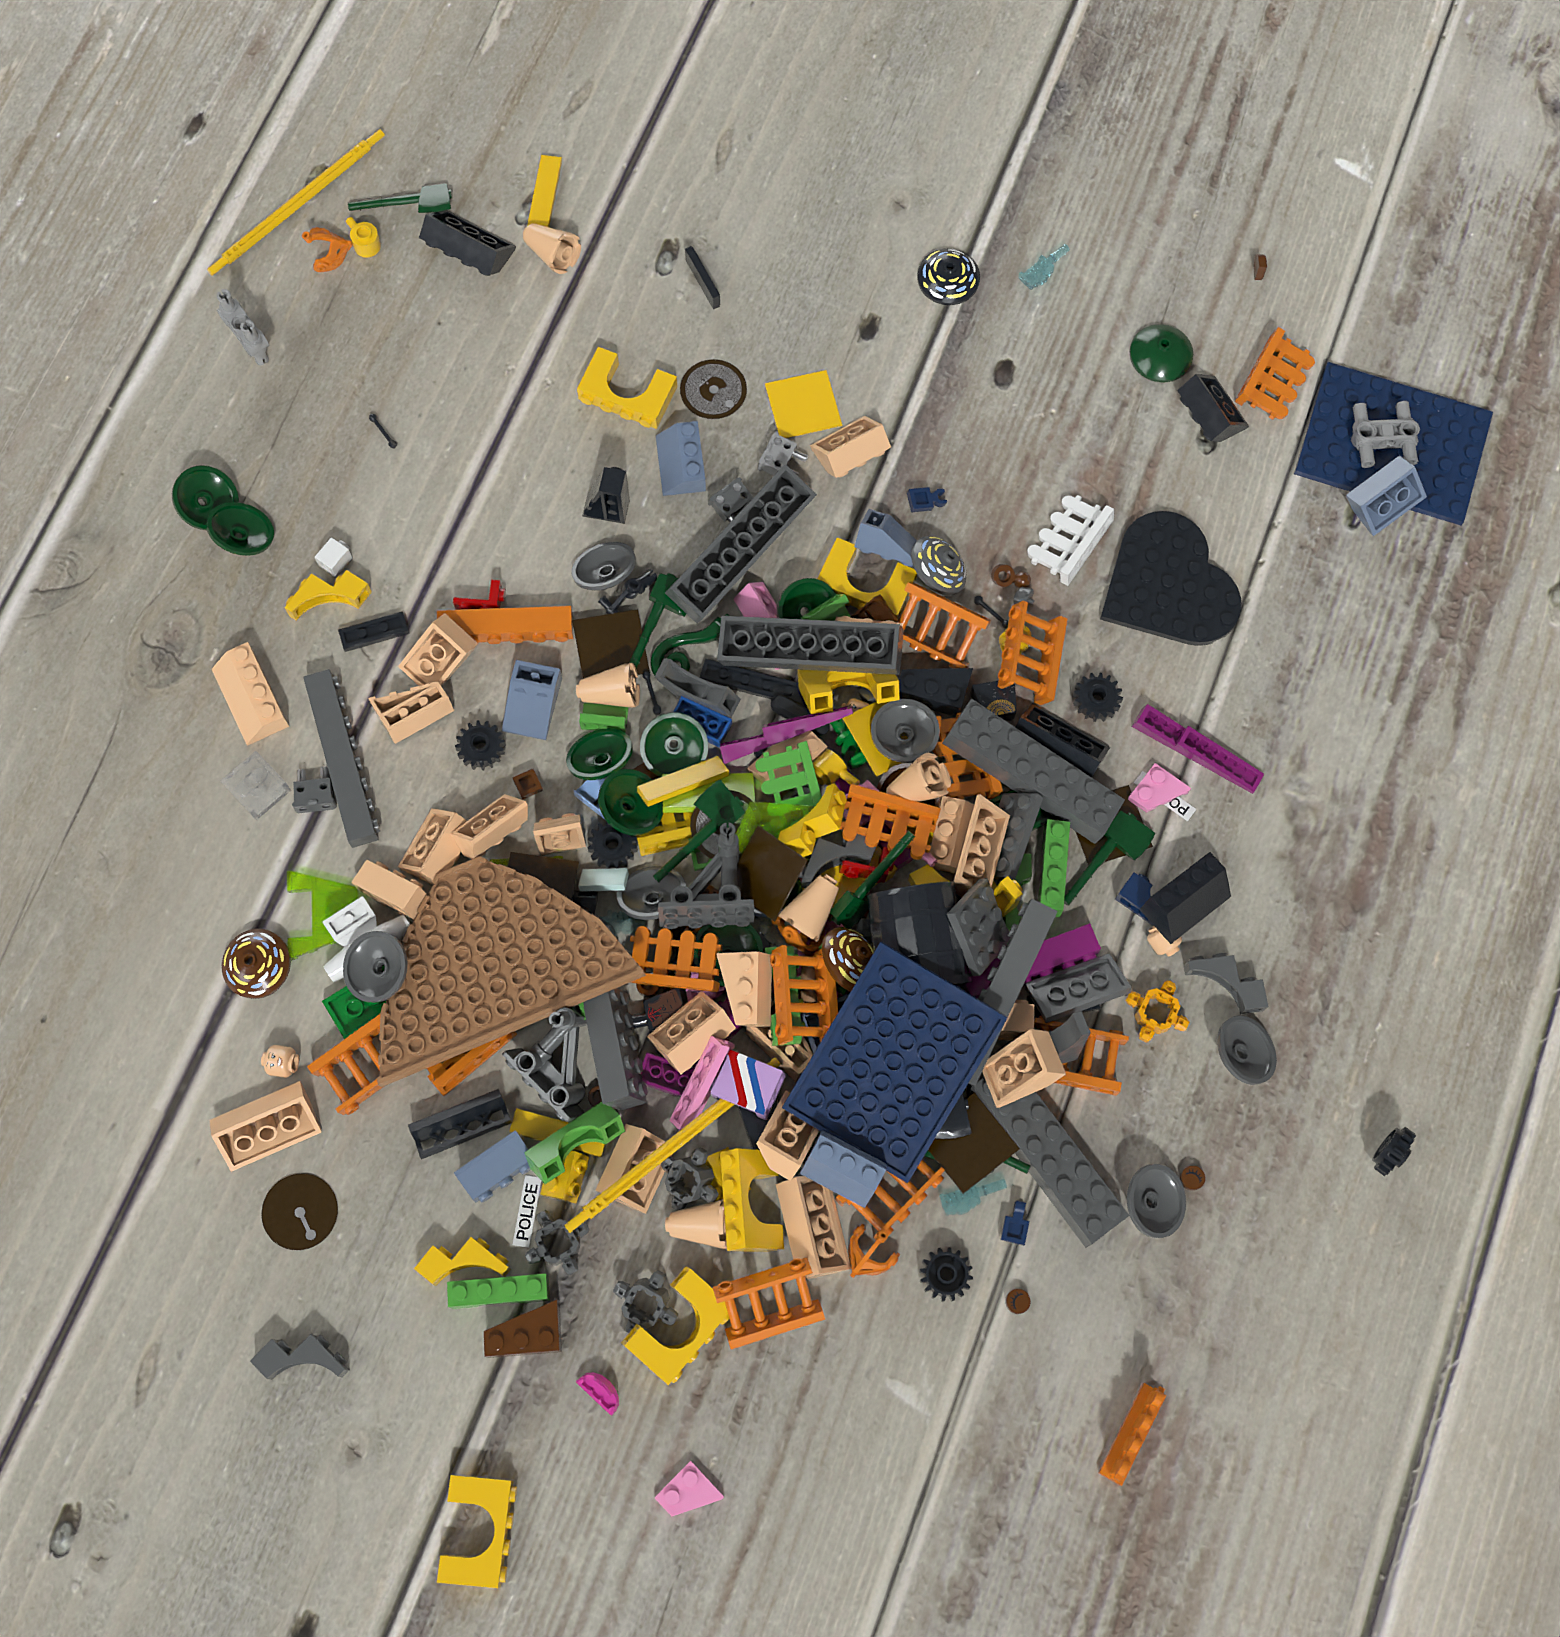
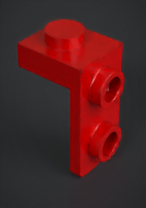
M491 579L489 600L454 597L453 604L455 610L500 608L501 602L505 601L506 590L502 588L500 580Z
M883 847L879 855L878 865L888 855V848ZM844 860L839 873L844 874L848 878L859 877L866 879L876 867ZM894 862L891 864L892 866H890L885 871V873L881 876L877 883L885 882L889 871L892 872Z

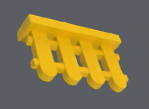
M684 812V821L680 822L675 821L674 813H663L661 819L662 826L655 827L646 834L636 835L641 856L684 847L689 842L688 839L692 838L690 822L693 812Z

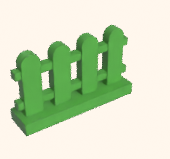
M807 741L798 743V749L792 750L791 746L785 747L787 752L769 756V752L763 753L764 758L758 759L755 764L759 772H768L770 780L763 782L761 790L767 795L774 794L775 803H771L768 806L767 812L772 817H780L782 825L776 826L773 830V835L777 839L779 838L780 831L799 821L787 823L785 814L802 810L805 817L809 813L808 808H814L822 798ZM801 762L804 771L798 772L796 763ZM791 766L792 774L775 778L774 769ZM803 785H808L809 794L804 795ZM792 788L797 789V797L781 801L779 792Z

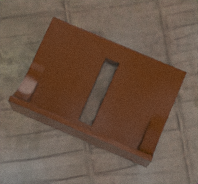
M881 594L871 599L850 617L871 619L867 613L868 610L876 621L890 620L896 622L898 620Z

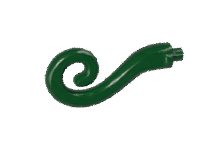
M716 617L713 622L702 630L677 634L662 641L654 650L650 661L651 671L654 676L664 656L673 648L683 645L705 644L719 639L721 618ZM673 652L667 657V659H671L673 662H679L681 668L689 672L690 661L684 653Z

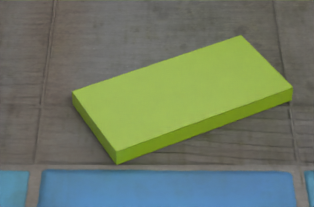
M729 773V776L721 779L729 790L740 792L755 803L753 773ZM717 781L664 800L663 813L693 812L696 807L693 804L698 797Z

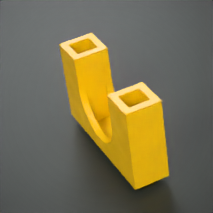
M598 347L577 387L578 399L586 405H595L605 412L616 413L623 419L634 420L644 427L657 429L677 389V376L657 369L644 393L634 398L617 396L610 390L609 384L619 366L618 354Z
M837 537L817 579L828 584L836 595L845 594L849 600V603L845 604V606L851 605L860 609L871 599L881 594L898 619L909 597V592L904 590L908 582H916L917 573L915 569L898 562L889 582L883 589L872 593L859 591L850 584L847 578V573L856 556L857 548L854 547L855 544Z
M798 669L799 690L810 714L833 711L832 690L847 685H857L869 689L877 704L899 700V680L894 674Z
M737 1148L720 1152L727 1251L771 1252L784 1249L783 1225L760 1222L752 1213L748 1199L749 1186L753 1179L778 1176V1173L769 1169L760 1150Z
M687 1266L673 1280L670 1286L685 1298L694 1310L695 1327L691 1335L684 1342L669 1346L659 1343L640 1325L636 1324L621 1342L622 1345L667 1385L671 1382L675 1383L681 1377L683 1367L687 1363H692L697 1358L699 1348L704 1343L708 1344L716 1334L714 1332L720 1324L723 1325L729 1320L725 1302L717 1303L713 1288Z
M458 1475L450 1476L447 1502L475 1504L483 1507L493 1519L495 1532L491 1545L479 1556L440 1555L437 1583L500 1588L501 1582H506L507 1567L504 1566V1558L509 1556L511 1540L507 1539L508 1529H512L514 1513H510L511 1502H515L517 1496V1486H513L514 1481Z

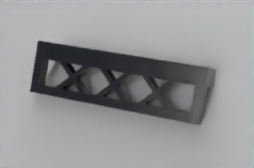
M496 1089L408 1124V1127L422 1160L512 1124L500 1090ZM502 1110L505 1118L498 1121L489 1120L493 1113ZM475 1120L481 1122L478 1129L473 1131L467 1129L470 1122ZM450 1130L459 1131L453 1139L444 1138ZM430 1138L436 1140L433 1147L423 1150L422 1141Z

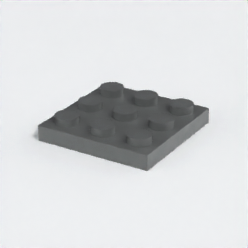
M987 878L979 879L947 913L972 976H980L997 957L1002 946H1006L1011 939L1008 937L1009 929L1006 927L1002 911L998 907L993 889L990 887Z

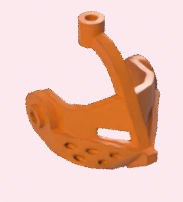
M315 227L309 232L305 231L302 234V238L307 243H311L313 240L330 242L329 252L326 257L315 260L313 264V269L316 272L332 271L343 263L347 252L353 246L352 241H348L325 228Z
M779 916L775 922L772 920V924L778 925V929L787 944L796 947L808 957H814V953L819 951V946L824 939V929L818 942L811 939L810 945H806L807 935L802 932L799 934L794 926L787 925L785 927V920Z
M862 1223L860 1227L857 1226L853 1231L848 1247L852 1269L850 1276L852 1278L856 1275H879L897 1263L900 1256L898 1252L897 1254L894 1252L885 1263H878L869 1259L879 1244L887 1240L888 1233L886 1231L879 1232L876 1242L866 1255H864L858 1245V1239L866 1230L864 1228L865 1225Z

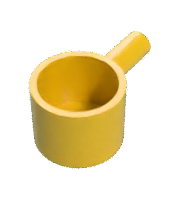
M353 217L347 218L346 223L351 228L350 238L355 252L365 258L375 256L381 248L376 227L368 222L357 224Z
M826 749L813 762L817 782L821 785L828 786L834 784L840 777L850 785H859L860 783L856 777L847 771L844 761L832 750Z

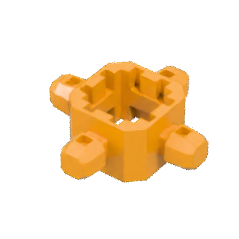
M1167 980L1163 983L1160 990L1157 988L1148 990L1143 998L1141 994L1134 991L1128 994L1125 1000L1126 1003L1133 1008L1135 1006L1138 1007L1134 1016L1137 1024L1142 1026L1138 1034L1140 1040L1147 1043L1155 1033H1165L1171 1025L1179 1031L1187 1029L1190 1021L1182 1015H1177L1180 1004L1178 999L1173 997L1176 990L1175 983ZM1155 998L1158 1002L1167 1004L1168 1008H1170L1169 1015L1164 1024H1158L1157 1021L1147 1018V1015L1144 1014L1150 999L1153 1000Z

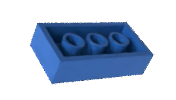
M681 696L673 711L687 714L696 719L705 730L708 743L719 748L732 725V719Z

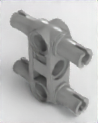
M222 289L223 295L220 292L217 293V299L220 302L219 309H217L219 316L240 341L250 357L253 356L258 365H264L263 359L266 363L269 361L266 350L270 345L267 339L251 321L236 299H232L230 291Z
M1401 401L1395 405L1396 420L1370 421L1368 420L1366 404L1358 403L1354 405L1355 423L1352 427L1353 436L1351 441L1357 450L1360 451L1361 466L1363 468L1374 466L1373 449L1402 448L1404 459L1412 465L1417 464L1416 445L1418 443L1417 435L1420 427L1411 418L1408 401Z

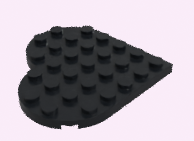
M1156 511L1139 517L1126 530L1120 545L1100 620L1188 645H1209L1226 637L1236 625L1241 613V596L1233 579L1224 570L1208 563L1209 548L1200 528L1181 514L1169 511Z

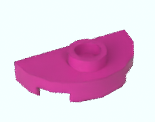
M591 1372L585 1373L576 1381L611 1416L617 1411L619 1396L615 1387L607 1378Z

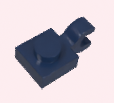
M1015 1201L1012 1217L1005 1216L1001 1241L1025 1246L1030 1222L1023 1220L1025 1202Z

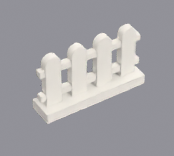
M1079 495L1075 498L1065 496L1062 499V507L1066 510L1065 513L1054 512L1051 515V524L1055 526L1053 530L1044 528L1039 532V539L1043 542L1042 546L1031 545L1027 550L1028 557L1032 559V564L1037 565V563H1040L1050 568V573L1056 575L1057 572L1060 573V582L1067 586L1114 520L1113 508L1106 505L1103 511H1100L1101 506L1096 504L1095 507H1092L1082 502V497ZM1073 513L1085 519V521L1082 524L1070 518V516ZM1060 530H1063L1074 537L1070 540L1058 533ZM1051 546L1063 553L1059 557L1047 551V549Z

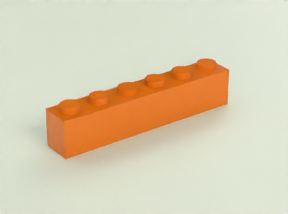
M571 606L437 610V619L443 614L448 615L477 643L499 644L510 641L511 643L518 644L523 641L542 643L546 640L565 642L568 639H573V612Z

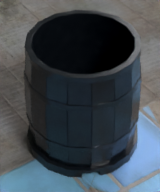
M955 882L913 885L867 895L873 953L879 943L883 942L954 985L972 982V975L969 974L963 950L947 916V913L958 902Z

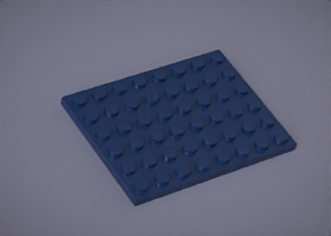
M1327 362L1294 475L1351 492L1398 456L1404 458L1402 448L1373 449L1374 466L1363 468L1361 466L1360 451L1357 450L1351 441L1353 436L1352 427L1355 423L1353 407L1355 404L1365 403L1368 420L1370 421L1396 420L1395 405L1401 401H1408L1411 418L1420 427L1417 435L1418 443L1416 445L1418 462L1413 466L1416 468L1427 496L1410 510L1462 526L1465 521L1493 411Z
M880 942L782 1108L819 1131L823 1130L886 1163V1171L908 1183L1008 1016L892 947Z

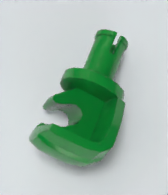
M841 718L831 722V726L838 734L835 743L838 747L842 746L841 757L843 758L848 751L854 752V756L848 761L849 769H856L868 762L844 720Z

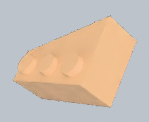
M438 681L412 687L410 691L397 693L395 691L389 693V696L368 698L395 744L454 711L447 694Z
M366 860L351 883L365 895L384 906L387 905L397 910L399 915L409 916L414 921L418 915L417 910L425 895L428 896L422 890L423 885L414 879L406 880V877L397 870L393 872L388 871L389 868L379 861L373 863Z
M762 952L716 953L735 1024L747 1027H771V954Z
M775 999L771 1002V1015L776 1013ZM770 1027L746 1028L745 1033L771 1059L776 1057L781 1064L780 1067L797 1082L813 1056L804 1036H802L801 1044L772 1046Z

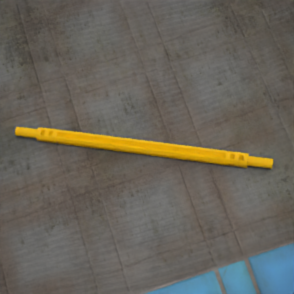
M379 129L368 139L359 142L222 253V257L207 268L210 275L213 276L225 265L233 263L367 154L371 147L385 136L383 131Z
M776 1057L767 1063V1065L775 1068L781 1065ZM720 1098L610 1187L582 1207L583 1211L564 1225L565 1228L571 1233L588 1218H594L595 1215L599 1214L610 1203L735 1104Z

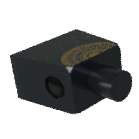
M998 681L972 685L970 694L974 701L1006 722L1015 718V683L1003 689L998 687Z

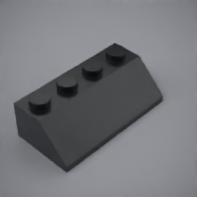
M448 210L426 214L419 235V239L425 241L427 246L442 250L446 256L458 258L463 265L473 266L478 269L479 273L485 276L499 273L516 249L515 245Z
M1033 703L1023 713L1015 728L1091 778L1110 749L1106 744Z
M1209 852L1151 896L1139 910L1164 938L1172 944L1231 897L1226 868Z

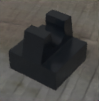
M574 891L572 901L581 908L587 907L590 914H595L598 891Z

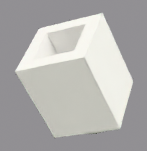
M331 537L317 553L315 559L319 567L336 578L352 560V556L349 551L350 547L341 540L337 542Z

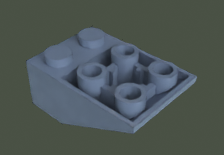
M868 509L860 524L854 547L863 553H875L883 559H894L901 561L903 565L912 567L911 550L917 540L890 515Z
M519 660L515 661L502 732L541 740L547 739L562 682L559 668Z

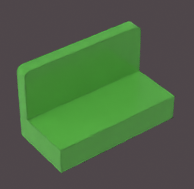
M837 594L801 618L802 620L835 621L836 617H850L845 607L849 600L845 594Z
M584 703L583 713H580V727L582 730L593 731L612 728L626 733L628 707Z

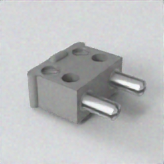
M775 432L759 460L758 470L775 475L785 464L789 465L792 457L806 462L808 455L796 450V443L779 436L778 432ZM792 470L799 477V473Z

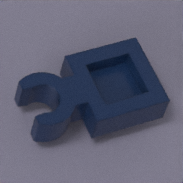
M929 487L909 489L907 497L911 513L932 511L934 505L936 507H944L947 500H940L938 496H942L945 489H937L934 493L930 492Z

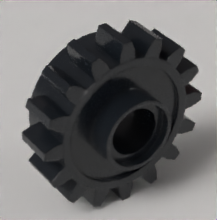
M1101 672L1098 677L1090 673L1089 679L1083 676L1080 681L1081 683L1076 684V691H1074L1072 697L1077 699H1075L1073 705L1078 706V713H1083L1085 719L1092 718L1093 722L1101 719L1104 722L1107 716L1113 718L1115 711H1119L1121 707L1119 704L1123 701V697L1119 696L1121 695L1122 688L1116 689L1118 681L1111 682L1110 675L1105 679ZM1093 695H1099L1102 700H1096Z
M477 720L476 726L468 723V730L460 729L463 736H456L457 742L460 743L455 745L456 751H459L457 754L458 758L463 759L465 766L471 764L472 770L481 767L483 771L487 766L493 768V763L501 761L499 756L505 755L502 747L506 746V742L502 739L504 737L502 731L497 732L498 728L496 725L490 728L489 721L481 725L480 721ZM479 743H485V744H486V745H485L483 748H481V749L475 748V747L477 746V744H479Z
M607 821L605 826L598 823L599 830L592 829L591 834L593 837H588L587 839L588 843L591 844L587 848L588 852L592 853V861L598 860L597 865L599 867L605 865L606 869L611 867L619 868L621 865L627 867V861L629 859L634 860L632 852L638 851L637 846L634 845L638 843L637 837L619 832ZM610 842L618 843V846L614 849L607 847Z
M1407 1127L1401 1130L1395 1128L1391 1131L1372 1158V1161L1376 1163L1374 1169L1385 1177L1390 1171H1393L1395 1166L1401 1167L1412 1152L1410 1145L1415 1140V1133Z
M940 1247L937 1249V1255L933 1252L928 1254L931 1259L930 1261L923 1259L922 1263L926 1268L920 1269L919 1273L924 1274L925 1277L920 1279V1283L927 1284L924 1291L928 1292L931 1290L933 1292L932 1299L940 1295L941 1302H944L946 1297L949 1296L951 1302L955 1301V1294L963 1297L962 1289H970L969 1284L966 1282L973 1280V1276L968 1275V1272L973 1268L966 1265L967 1257L963 1259L960 1257V1250L954 1254L951 1247H948L946 1252H943ZM942 1268L951 1270L953 1276L950 1281H945L941 1278L940 1270Z

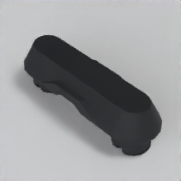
M784 695L775 696L770 703L771 709L786 719L810 714L806 705ZM828 723L810 731L822 736L828 732L830 724Z

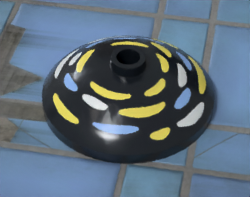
M943 248L931 252L921 261L918 268L917 281L922 293L931 301L941 305H958L969 300L976 293L980 282V271L974 259L965 252L952 248Z

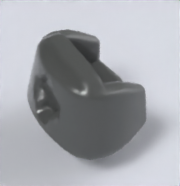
M1020 587L1014 595L1013 603L1017 604L1024 600L1034 604L1035 600L1031 599L1034 590Z

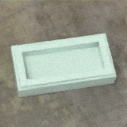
M627 868L583 869L578 886L580 891L625 890L629 872Z

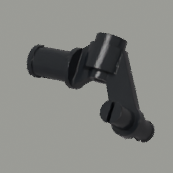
M648 569L638 578L627 580L622 588V594L613 604L606 596L600 598L598 603L606 609V614L618 613L619 606L626 598H636L638 594L645 592V588L656 582V573L650 576L653 570Z

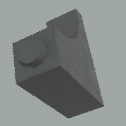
M1082 1011L1073 1013L1065 1023L1049 1032L1062 1064L1077 1060L1091 1033Z

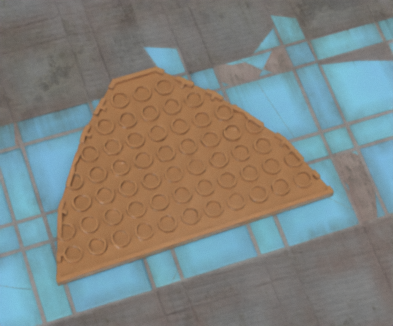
M482 857L471 859L436 874L428 896L425 895L417 910V917L413 924L409 925L405 933L403 947L407 955V974L400 989L387 999L386 1003H383L381 1009L379 1035L381 1052L378 1056V1064L380 1065L379 1077H377L378 1085L384 1087L547 1018L561 1008L573 1007L644 977L646 974L605 924L593 914L591 915L579 905L556 890L546 886L542 881L533 876L524 875L501 864L497 865Z

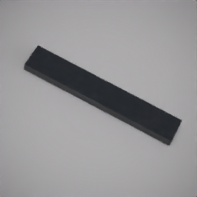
M705 658L699 677L703 680L771 700L777 695H784L806 705L799 690L798 682L737 666H723L718 661Z

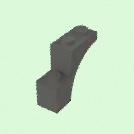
M664 658L654 677L679 700L683 696L728 718H732L741 700L729 687L703 680L684 670L671 659Z
M857 834L853 841H846L844 839L841 846L819 838L816 846L814 845L813 853L807 856L810 859L808 865L805 864L799 876L803 878L801 887L806 888L823 872L841 865L844 860L869 866L876 847H868L865 844L866 836Z
M1226 953L1214 954L1213 958L1204 959L1203 956H1195L1190 958V961L1184 965L1185 975L1203 976L1222 985L1234 998L1240 1015L1263 1012L1269 1007L1263 979L1255 980V977H1247L1241 979L1240 982L1234 955L1227 956Z
M310 1334L291 1354L289 1352L292 1349L285 1341L281 1339L278 1342V1340L271 1339L250 1360L260 1373L270 1380H273L284 1370L301 1364L321 1365L342 1378L349 1371L345 1366L348 1363L347 1360L338 1352L334 1355L328 1348L331 1344L321 1334L318 1337Z

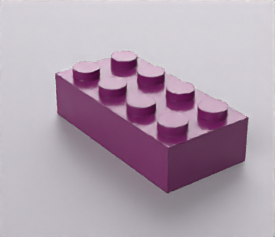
M646 1053L642 1064L643 1072H641L642 1081L645 1082L647 1087L681 1097L695 1068L691 1067L680 1074L665 1058Z

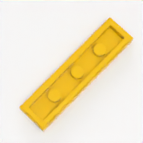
M541 155L527 226L538 224L550 227L562 166V157Z
M716 756L637 786V792L649 807L729 776V770L721 759Z
M516 1108L509 1132L512 1133L516 1130L521 1136L543 1141L569 1123ZM588 1142L575 1147L573 1150L602 1158L606 1144Z

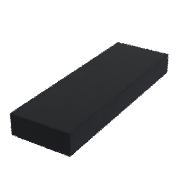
M692 246L685 248V260L713 310L720 307V294Z
M403 611L338 629L344 652L410 634Z

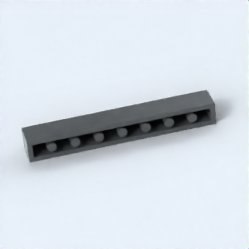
M330 669L303 676L347 840L352 848L378 841L377 833L381 832L377 818L373 819L371 812L375 811L372 799H367L365 792L369 790L366 778H362L360 770H363V765L360 757L355 756L354 750L358 748L354 736L350 737L348 731L352 729L349 717L344 716L343 709H346V704L343 696L338 695L337 689L341 688L337 675L333 676Z
M1030 899L1028 903L1023 902L1018 912V915L1021 916L1018 925L1013 923L1008 933V937L1011 938L1008 946H1002L997 956L998 959H1001L998 967H992L987 977V980L990 981L987 990L982 988L977 999L1009 1016L1058 911L1034 899ZM1000 1032L968 1084L976 1085Z

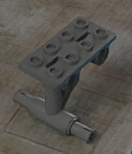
M726 823L720 827L721 834L718 837V853L689 887L677 886L671 893V902L658 903L660 927L675 929L678 926L699 928L707 925H712L713 927H724L725 925L744 927L754 924V900H741L740 887L738 886L739 839L735 834L736 829L733 824L729 823V828L726 827ZM721 871L719 894H702Z
M579 1006L564 1007L557 1012H553L549 1016V1023L553 1024V1028L541 1041H537L529 1051L517 1048L505 1050L502 1053L506 1059V1064L522 1075V1080L525 1084L534 1087L539 1092V1098L555 1109L554 1112L558 1118L567 1122L573 1121L585 1113L578 1106L585 1096V1089L582 1084L575 1082L579 1029L587 1025L586 1020H584L586 1017L581 1014ZM564 1040L562 1070L560 1072L553 1065L552 1056L553 1051Z

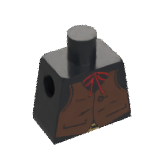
M675 988L644 1000L645 1012L632 1015L634 1029L648 1026L650 1034L682 1008L680 989Z

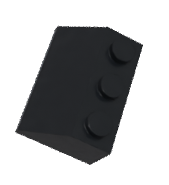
M1195 374L1177 390L1181 396L1180 401L1190 409L1192 419L1197 424H1200L1203 429V435L1209 441L1222 442L1249 427L1215 376Z

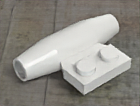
M360 897L323 921L335 942L344 946L341 951L323 966L333 982L344 978V958L354 940L367 932L382 931L393 935L401 942L410 925L404 915H401L377 926L376 915L364 897Z

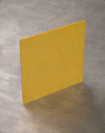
M827 370L765 383L779 436L790 438L843 426Z
M875 702L843 718L876 777L887 772L895 765L903 764L881 754L875 747L871 737V725L875 714L882 706L889 702L879 704ZM901 736V739L906 740L908 737Z

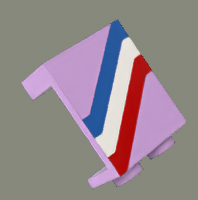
M730 1050L720 1066L721 1071L718 1077L714 1078L710 1086V1094L715 1100L721 1098L755 1112L757 1117L767 1120L786 1077L784 1072Z

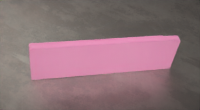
M763 582L748 583L734 597V601L744 617L777 618V604Z
M711 1035L669 1120L679 1131L702 1113L711 1095L710 1086L714 1078L718 1077L721 1071L720 1066L725 1056L735 1047V1044Z

